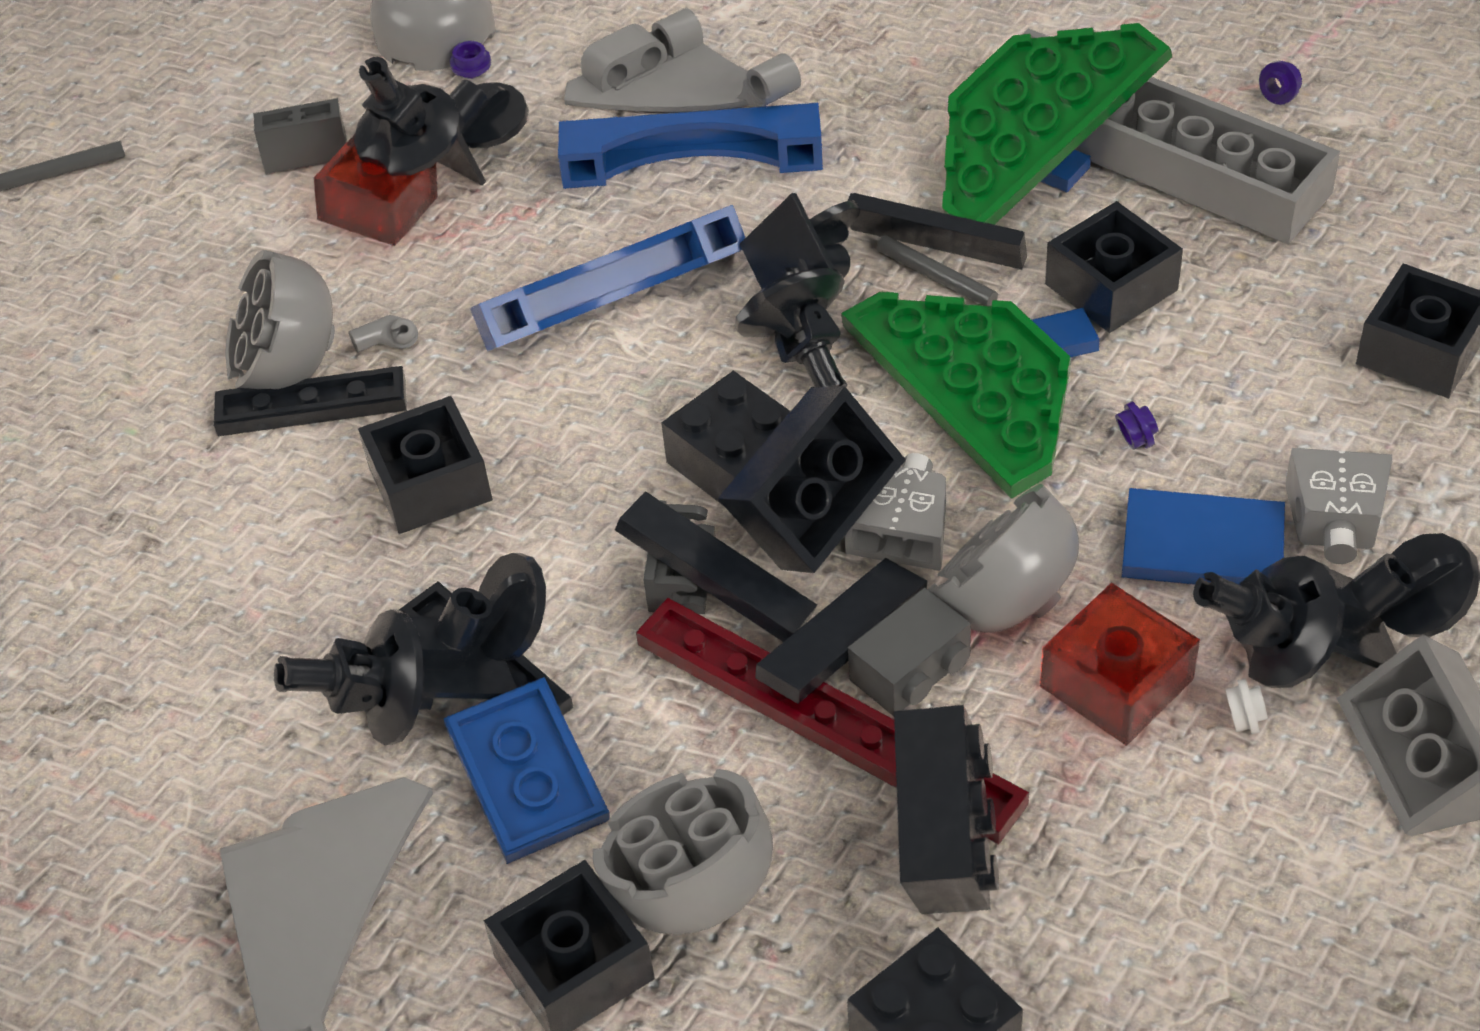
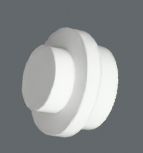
M1246 679L1237 680L1239 686L1225 689L1236 732L1250 729L1251 734L1260 733L1258 721L1268 719L1260 687L1249 689Z

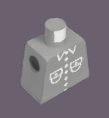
M1292 448L1286 476V491L1298 540L1305 545L1324 546L1325 558L1334 564L1352 562L1357 556V548L1370 549L1374 547L1387 491L1392 454Z
M911 453L905 456L906 460L902 467L897 470L845 535L846 554L877 560L888 558L899 564L941 571L946 514V477L940 473L932 472L933 463L927 456Z

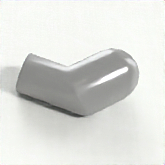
M387 315L350 330L349 336L357 352L378 344L405 349L415 344L418 339V330L409 319Z

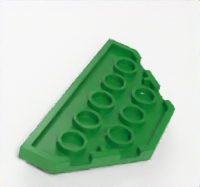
M1140 23L1120 25V30L1095 32L1094 28L1091 27L1057 31V36L1032 38L1031 33L1011 36L948 96V114L950 117L949 134L946 135L945 148L946 188L943 191L942 202L944 213L995 225L1173 57L1171 48Z
M878 292L841 313L843 327L1011 499L1052 475L1071 370L1070 356L1012 301L993 300L991 306L966 305L964 298L926 295L925 301L900 300L899 293Z

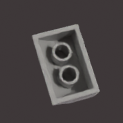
M1422 634L1337 697L1405 834L1410 836L1480 820V689L1459 652Z

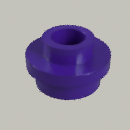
M477 41L459 43L452 51L450 58L451 70L456 75L465 78L479 77L491 66L490 53L482 43Z
M1285 61L1269 63L1262 69L1259 75V87L1263 96L1271 103L1277 105L1292 101L1298 95L1302 85V76L1299 69L1294 64ZM1276 79L1280 82L1281 88L1277 85Z
M1133 401L1126 403L1124 411L1115 415L1124 439L1133 450L1144 446L1146 449L1154 446L1153 434L1159 432V429L1151 411L1145 405L1139 408Z

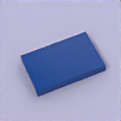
M1129 488L1121 578L1195 585L1199 577L1208 581L1205 579L1204 573L1214 572L1222 578L1239 584L1254 570L1257 569L1262 572L1266 567L1284 558L1285 502Z
M545 677L443 718L446 730L507 864L605 823L610 819L609 810Z

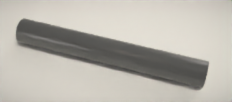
M121 140L1 173L0 192L126 157Z
M887 235L882 236L877 244L878 252L982 306H991L992 301L998 298L996 291Z

